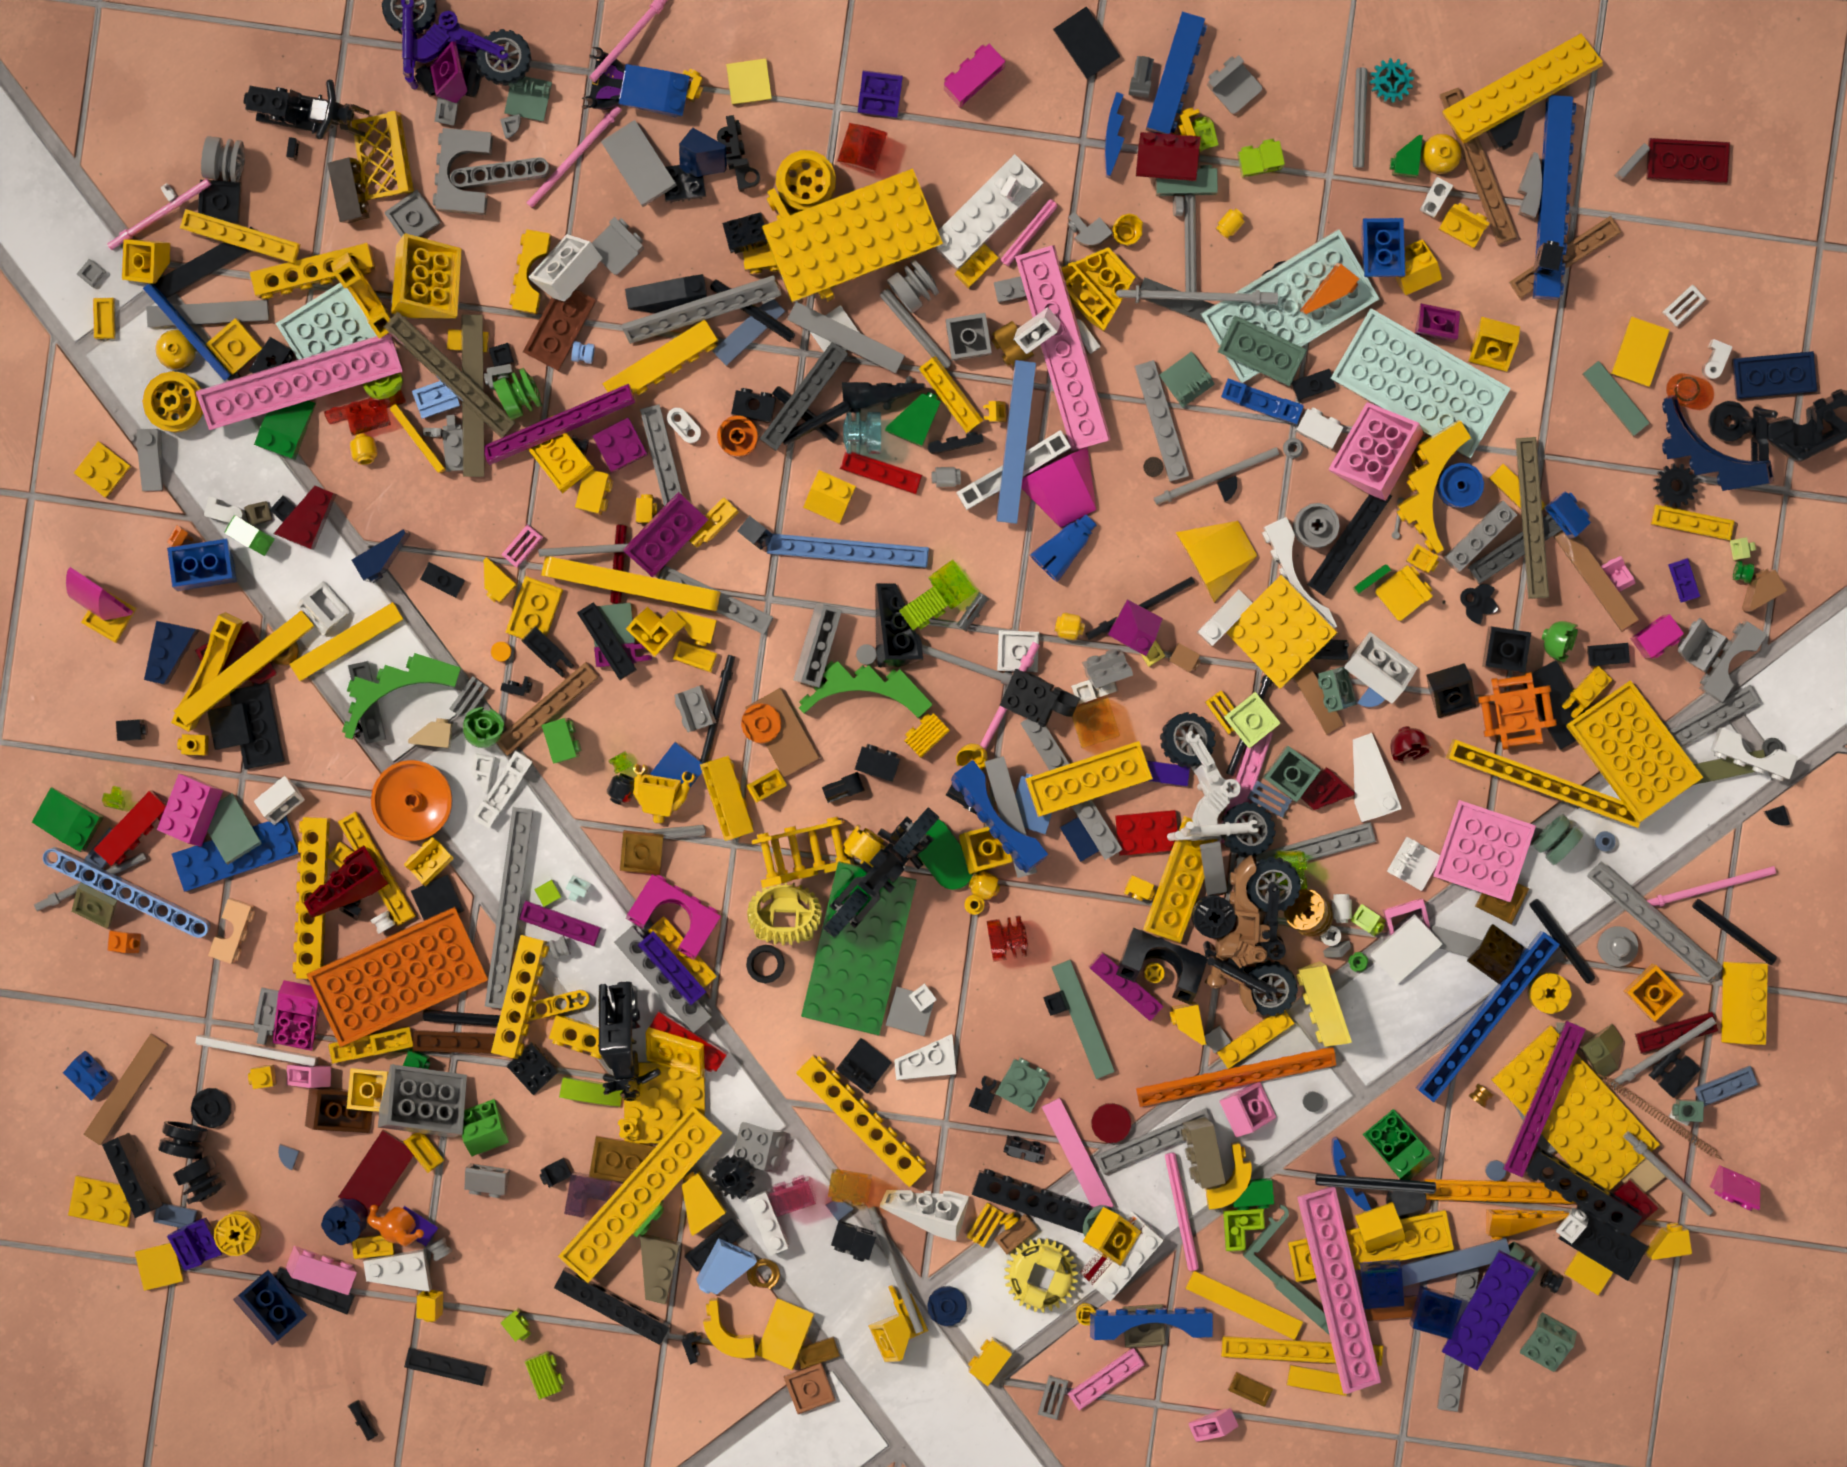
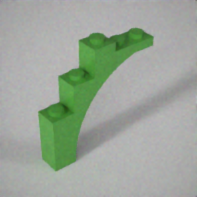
M414 653L413 657L409 656L406 668L409 669L408 672L385 665L384 669L380 668L376 680H380L379 684L359 677H355L354 681L350 680L347 692H350L349 697L356 699V702H351L348 713L352 715L349 722L345 721L342 730L345 733V738L353 740L359 720L381 697L398 688L419 683L441 684L455 688L461 667Z
M831 661L825 666L823 676L828 681L825 683L822 680L820 687L814 688L816 692L811 697L807 694L799 701L801 704L799 709L805 714L820 699L829 695L845 691H871L900 702L917 718L933 705L900 669L898 671L892 670L886 676L888 680L884 682L869 665L867 667L862 665L855 672L857 676L853 678L838 661L836 663Z

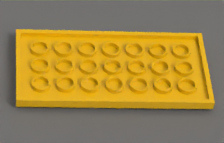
M913 168L762 226L792 303L943 244Z
M1551 1025L1491 1078L1494 1084L1524 1116L1527 1113L1560 1036ZM1575 1053L1541 1135L1572 1168L1607 1190H1611L1645 1158L1642 1154L1639 1155L1623 1137L1627 1131L1638 1140H1642L1651 1152L1660 1144L1578 1054Z

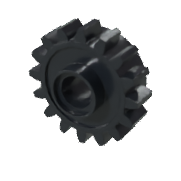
M1673 463L1671 464V469L1668 466H1664V472H1657L1660 477L1653 480L1657 483L1653 490L1658 492L1655 495L1656 497L1662 498L1660 503L1668 502V507H1672L1675 503L1676 508H1679L1681 502L1684 505H1688L1687 499L1694 500L1692 493L1698 492L1694 485L1699 484V482L1693 481L1696 475L1689 474L1690 467L1684 470V464H1680L1677 468L1676 464ZM1673 480L1678 481L1680 484L1678 491H1674L1671 487Z
M726 1155L713 1167L715 1173L712 1174V1177L716 1178L714 1185H719L718 1191L723 1190L725 1197L730 1194L731 1199L735 1197L741 1199L744 1195L746 1196L751 1192V1189L755 1186L752 1183L756 1179L753 1175L754 1170L749 1165V1162L747 1163L742 1157L738 1158L736 1155H733L730 1158L729 1155Z

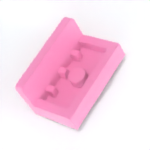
M1621 556L1601 566L1619 592L1636 584Z

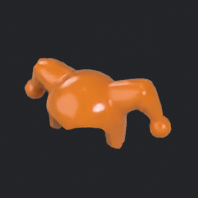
M372 1205L370 1207L367 1222L372 1228L378 1230L387 1242L399 1243L406 1247L417 1238L424 1236V1231L421 1229L416 1230L414 1234H410L414 1230L416 1223L413 1217L403 1208L394 1207L384 1217H377L378 1206Z

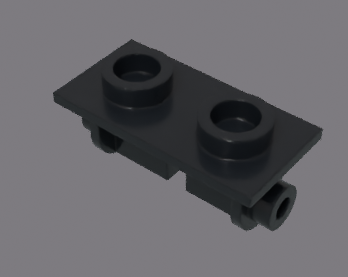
M1007 1135L1003 1152L1007 1153V1156L1020 1158L1022 1152L1026 1153L1024 1160L1038 1164V1162L1043 1161L1046 1145L1038 1141L1024 1140L1019 1136Z

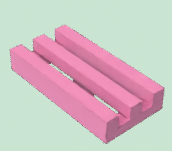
M527 524L501 555L518 568L543 537ZM529 530L531 532L530 535L511 557L508 556L509 552ZM534 536H536L537 538L535 539V541L529 546V548L523 553V555L517 560V562H515L514 559L517 557V555L523 550V548L529 543V541Z

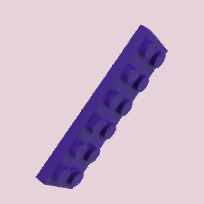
M1498 1250L1443 1346L1442 1352L1478 1371L1534 1274L1535 1268Z

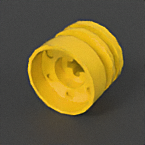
M236 1210L230 1212L218 1222L214 1229V1240L221 1252L229 1256H240L246 1254L258 1243L261 1238L262 1228L254 1214L247 1210ZM234 1231H235V1232H238V1231L240 1232V1235H239L238 1237H237V1236H236V1237H233V1236H232V1234L234 1233Z

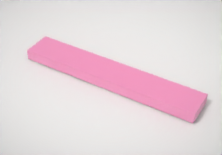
M1269 732L1251 748H1246L1236 777L1241 790L1236 797L1229 800L1230 803L1227 805L1224 815L1238 804L1250 803V799L1247 797L1258 779L1273 732Z
M1058 1098L1042 1106L1092 1208L1099 1205L1113 1207L1114 1205L1061 1099Z

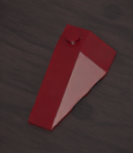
M365 845L348 855L343 860L344 864L337 872L334 870L330 874L331 878L324 885H320L304 902L312 918L371 896L389 884Z

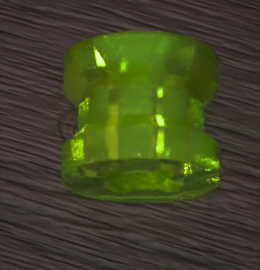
M626 751L608 760L614 766L615 774L633 766L632 762L627 759L628 754Z

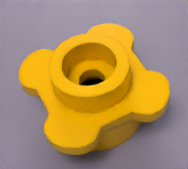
M635 1117L626 1120L621 1118L618 1121L620 1126L619 1136L621 1138L638 1136L639 1131L636 1125L638 1121Z

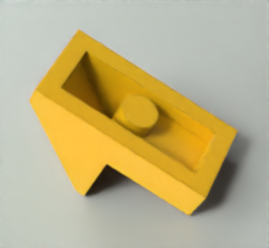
M776 768L746 786L757 803L784 788L787 784Z

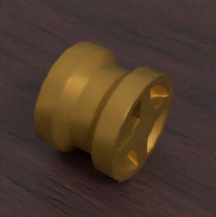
M1477 1083L1475 1091L1470 1093L1469 1097L1485 1108L1488 1099H1491L1494 1095Z

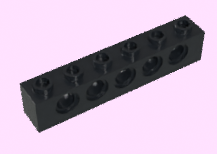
M1538 1147L1531 1157L1525 1170L1530 1178L1535 1181L1539 1179L1545 1183L1544 1186L1553 1192L1555 1190L1558 1191L1566 1201H1574L1582 1211L1593 1213L1601 1223L1612 1225L1613 1229L1620 1235L1626 1234L1630 1236L1641 1220V1210L1541 1147ZM1549 1167L1554 1172L1551 1175H1546L1543 1173V1169ZM1567 1178L1571 1183L1568 1186H1564L1560 1181ZM1585 1189L1588 1195L1581 1197L1577 1192ZM1602 1200L1605 1202V1206L1600 1208L1595 1206L1594 1203ZM1620 1211L1623 1215L1621 1218H1614L1612 1213Z
M990 1169L979 1170L971 1192L973 1196L1083 1234V1224L1086 1216L1092 1210L1090 1209L1091 1205L1084 1202H1079V1204L1071 1202L1072 1198L1060 1195V1198L1053 1196L1052 1191L1044 1188L1041 1191L1033 1189L1034 1185L1027 1182H1022V1184L1016 1183L1014 1178L1004 1175L1003 1178L996 1176V1172ZM998 1182L1001 1185V1189L998 1192L991 1191L989 1188L991 1183ZM1011 1189H1018L1020 1195L1016 1199L1010 1198L1008 1195ZM1030 1196H1037L1039 1202L1036 1205H1030L1027 1202ZM1055 1202L1058 1208L1056 1211L1050 1212L1046 1208L1047 1204ZM1068 1209H1075L1077 1211V1215L1072 1219L1067 1218L1065 1214Z
M566 1267L554 1286V1289L661 1345L671 1326L669 1322L591 1280L587 1283L576 1272Z

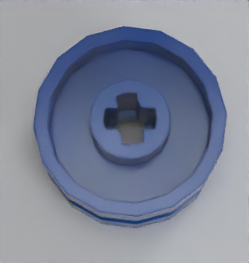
M1457 463L1448 466L1441 472L1437 480L1436 489L1439 498L1444 504L1452 508H1463L1479 500L1483 493L1484 481L1482 474L1476 467L1468 463ZM1458 482H1462L1461 485H1464L1463 489L1458 488Z

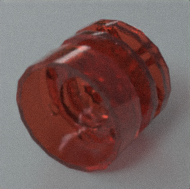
M1020 915L1015 916L1016 925L1013 926L1011 917H1007V927L1002 926L1000 919L987 921L993 962L1006 960L1007 951L1011 950L1014 959L1017 958L1016 949H1021L1022 957H1027L1028 939L1026 927Z

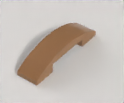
M1307 663L1293 677V680L1298 685L1327 735L1344 724L1337 711L1328 712L1323 702V690L1319 687L1318 679Z

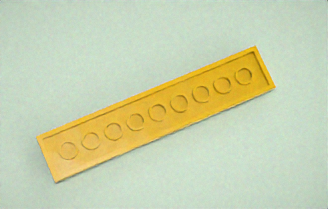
M692 1106L563 1249L558 1257L589 1283L723 1132Z

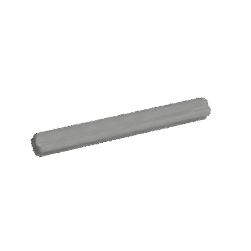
M1363 67L1356 69L1354 168L1364 167L1367 68Z
M1189 194L1184 197L1185 292H1197L1196 197Z
M885 289L880 294L883 301L931 357L936 356L944 368L947 369L951 365L950 360L890 290Z

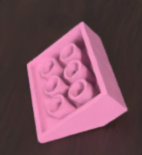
M1367 402L1329 467V471L1364 492L1386 501L1424 434L1420 423Z

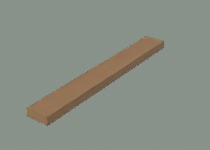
M1459 87L1439 95L1444 109L1463 99ZM1453 130L1488 222H1490L1497 245L1517 238L1478 136L1463 144Z

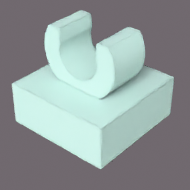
M573 875L566 887L567 890L571 891L568 899L576 902L579 896L584 897L591 883Z

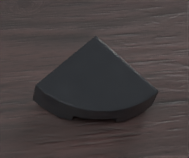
M1236 476L1217 483L1224 502L1232 498L1236 492Z
M1784 805L1763 811L1772 823L1790 825Z

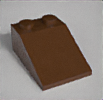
M329 1087L309 1088L305 1127L312 1130L370 1133L373 1111L347 1109L348 1090Z

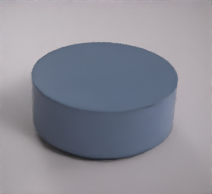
M1492 1160L1486 1165L1485 1173L1491 1180L1499 1181L1506 1175V1170L1503 1169L1504 1164L1502 1162Z

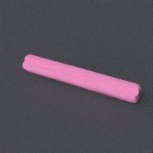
M1050 199L1004 254L1001 258V262L1004 265H1011L1015 260V256L1020 254L1056 210L1058 205Z

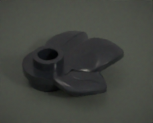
M1480 584L1475 589L1466 588L1462 591L1460 601L1466 607V615L1472 622L1481 624L1483 614H1491L1498 611L1496 602L1490 597L1495 590L1494 587L1488 584ZM1468 594L1473 595V601H1467L1466 597Z

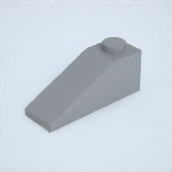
M137 429V451L142 491H163L162 430Z

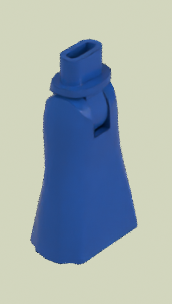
M1085 514L1080 520L1077 519L1076 522L1070 523L1054 537L1038 547L1030 554V557L1054 581L1058 582L1079 552L1088 542L1089 535L1093 534L1091 531L1097 525Z

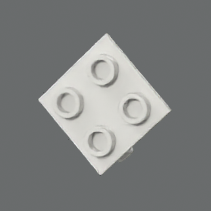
M1406 837L1387 872L1422 891L1437 866L1440 855L1415 840Z

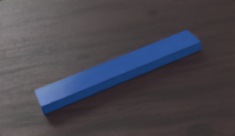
M148 283L143 287L145 292L224 381L232 376L231 373L211 352L203 339L153 283Z

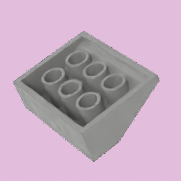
M391 1064L379 1107L378 1128L445 1137L462 1135L467 1075Z

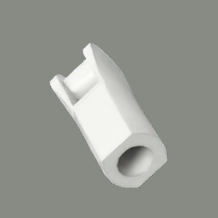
M1077 319L1082 342L1089 353L1092 354L1101 346L1085 324Z

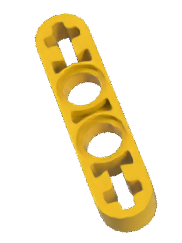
M576 990L533 1001V1014L535 1017L529 1016L528 1021L583 1008L588 1005L590 996L585 990ZM578 993L586 997L583 1004L577 1001L572 1003L574 1007H570L568 995H571V999L577 998ZM558 998L566 1000L567 1006L565 1009H558L555 1002ZM544 1003L547 1006V1012L539 1014L536 1011L537 1004ZM518 1011L513 1013V1017L519 1022L521 1016H517Z

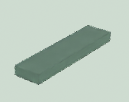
M1599 361L1582 374L1632 436L1649 424L1648 420Z

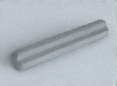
M704 825L651 829L647 830L646 833L663 834V839L704 836L706 831Z

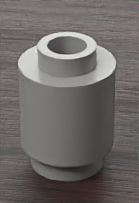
M935 467V471L931 472L932 484H936V488L960 485V469H955V467Z

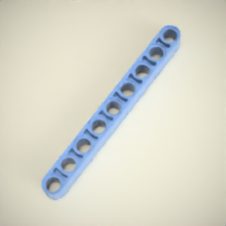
M52 847L43 854V862L48 867L189 935L201 938L210 930V923L205 918L60 848ZM50 852H55L58 855L57 862L50 861ZM68 861L75 862V871H70L67 868ZM86 870H92L95 873L93 880H89L85 876ZM106 878L111 879L113 882L111 889L104 886ZM124 887L131 890V897L123 896L122 889ZM142 896L149 898V906L141 904L140 899ZM160 905H165L168 908L167 915L160 914L158 910ZM178 914L186 916L187 921L185 924H180L177 921ZM196 923H202L205 926L203 933L196 931Z

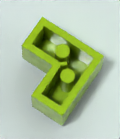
M1274 139L1262 141L1258 148L1253 149V146L1242 147L1241 151L1237 153L1242 178L1278 171L1285 165L1280 141L1275 142Z

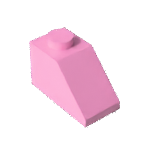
M287 1065V1085L307 1088L330 1087L331 1066Z
M1231 1408L1215 1411L1188 1423L1196 1442L1225 1436L1238 1427Z

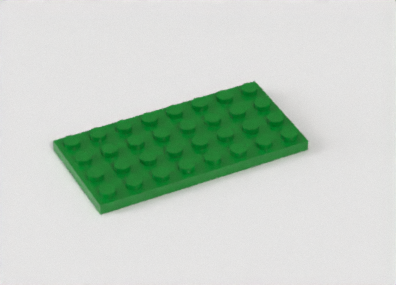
M838 861L823 927L837 912L829 907L832 902L839 897L855 877H863L867 874L858 865ZM899 876L894 883L888 880L895 888L891 893L883 887L880 889L879 901L856 928L852 927L849 922L833 938L822 927L801 1017L875 1035L880 1034L917 882L916 879ZM857 885L850 892V894L843 900L842 903H844L857 888L862 890L867 896L869 895ZM869 896V899H868V900L866 901V903L861 907V909L856 913V915H858V914L861 912V910H862V909L868 904V902L872 899L871 896Z

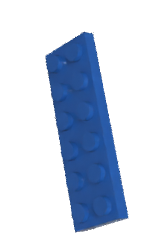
M287 815L275 825L267 821L253 826L262 844L229 865L225 863L213 840L203 843L202 846H193L172 853L171 855L184 892L299 854Z

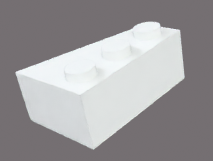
M426 1249L370 1257L363 1261L366 1281L428 1292L432 1289Z

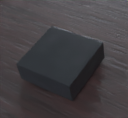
M289 137L286 157L289 160L296 161L300 142L292 137Z
M509 343L489 348L494 367L514 363Z
M282 495L271 507L270 511L284 522L296 506Z
M1063 990L1043 997L1050 1016L1070 1009Z

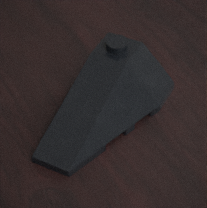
M703 274L625 289L628 309L649 313L662 312L708 297L705 276Z
M842 382L843 401H848L851 405L849 413H861V410H866L926 389L925 383H896V385H892V383H876V385H872L869 382Z
M896 583L875 584L876 654L878 667H900L923 660L921 638L919 634H916L915 629H911L899 611L905 606V603Z

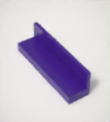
M654 931L637 945L690 1006L706 993L704 988Z

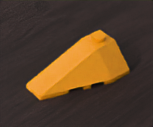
M1486 1209V1234L1491 1236V1239H1503V1236L1515 1235L1563 1220L1569 1215V1212Z

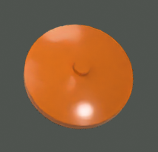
M418 760L401 761L388 767L377 778L371 794L372 812L377 823L389 835L406 841L422 840L437 833L447 822L453 802L452 791L445 776L434 766Z

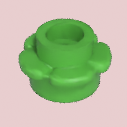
M1361 952L1351 955L1348 960L1350 968L1355 972L1364 971L1368 964L1367 956H1364Z

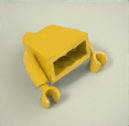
M636 764L633 768L637 774V777H634L633 795L641 805L644 813L653 814L654 823H663L665 816H670L673 811H677L685 802L690 789L689 783L695 780V774L693 773L691 780L688 781L686 779L687 771L682 774L684 782L681 784V780L646 775L648 766L643 764V770L640 772L639 764Z

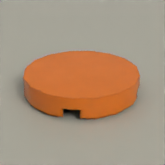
M759 703L752 705L745 711L742 716L741 727L749 740L755 743H766L777 737L781 730V718L774 707Z

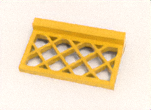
M390 111L387 114L351 121L352 127L358 129V124L362 123L370 126L365 137L354 135L357 158L361 165V180L366 188L364 193L366 201L403 193H413L414 188L401 113ZM387 119L388 126L384 132H381L376 128V125L380 120ZM373 130L381 134L376 144L368 140ZM384 138H387L391 143L387 153L379 148ZM365 142L373 146L368 156L362 153V146ZM377 149L385 155L379 164L371 159ZM388 157L394 161V167L391 172L382 167ZM369 161L377 166L371 176L365 172V166ZM380 169L388 174L383 184L374 179ZM391 177L397 181L398 190L390 191L385 187ZM373 181L380 188L376 194L369 195L368 187Z

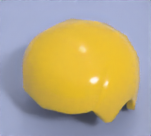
M1131 213L1121 215L1113 224L1114 239L1119 244L1126 246L1135 244L1143 235L1142 220L1137 215Z
M975 743L963 746L956 755L957 766L964 767L973 760L981 771L984 770L986 767L984 761L988 760L986 750Z

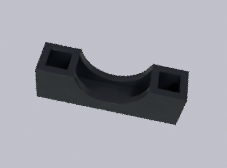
M127 1133L102 1144L134 1217H140L163 1206L155 1187L146 1184L138 1173L135 1162L138 1150L131 1134Z

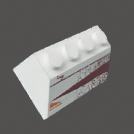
M1133 1212L1125 1220L1138 1228L1141 1233L1122 1265L1120 1266L1096 1252L1079 1271L1109 1301L1117 1295L1163 1242V1238Z

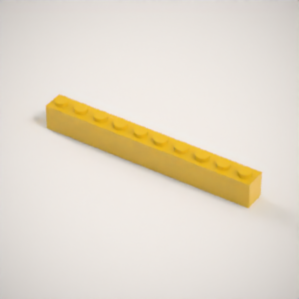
M1452 739L1446 759L1626 825L1639 828L1640 823L1638 824L1624 803L1617 798Z

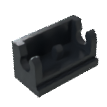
M1331 639L1312 659L1348 660L1349 642L1347 640Z

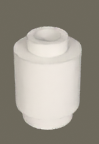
M1333 894V899H1331L1333 919H1336V923H1348V919H1352V899H1350V894Z

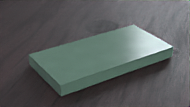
M1234 315L1217 352L1290 386L1307 349Z

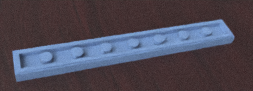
M1015 360L996 518L998 522L1017 524L1036 367L1034 362Z
M773 534L767 545V554L927 568L929 547Z

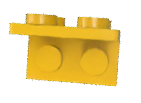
M1461 203L1458 205L1454 204L1448 210L1438 230L1474 249L1490 222L1486 221L1488 218L1480 213H1476V215L1469 211L1470 208Z

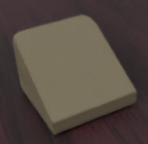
M267 501L244 507L247 521L254 526L272 521Z

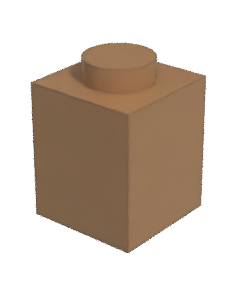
M1180 643L1177 644L1168 660L1189 673L1192 669L1196 671L1201 662L1198 659L1200 654Z

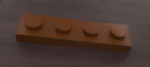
M414 1030L413 1051L494 1054L491 1053L495 1033Z

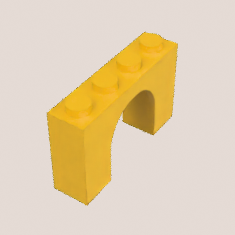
M346 252L331 262L333 273L344 289L347 288L365 314L367 322L380 339L389 333L384 326L392 316L349 253Z

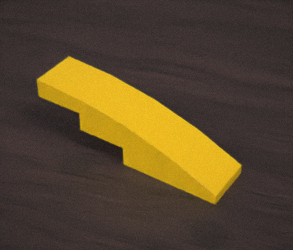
M410 1027L366 1035L342 1047L339 1046L338 1042L328 1044L332 1064L413 1047Z

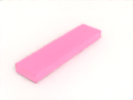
M1133 1347L1069 1391L1068 1395L1078 1410H1081L1140 1369L1145 1363Z

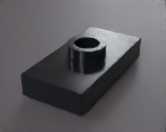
M1330 368L1292 381L1291 384L1297 401L1336 388L1334 380L1330 379L1332 377Z
M431 562L428 563L420 578L421 581L457 598L466 581Z

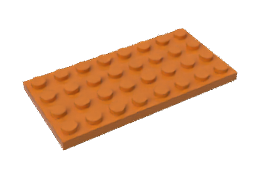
M455 907L306 973L340 1047L488 981L487 975Z

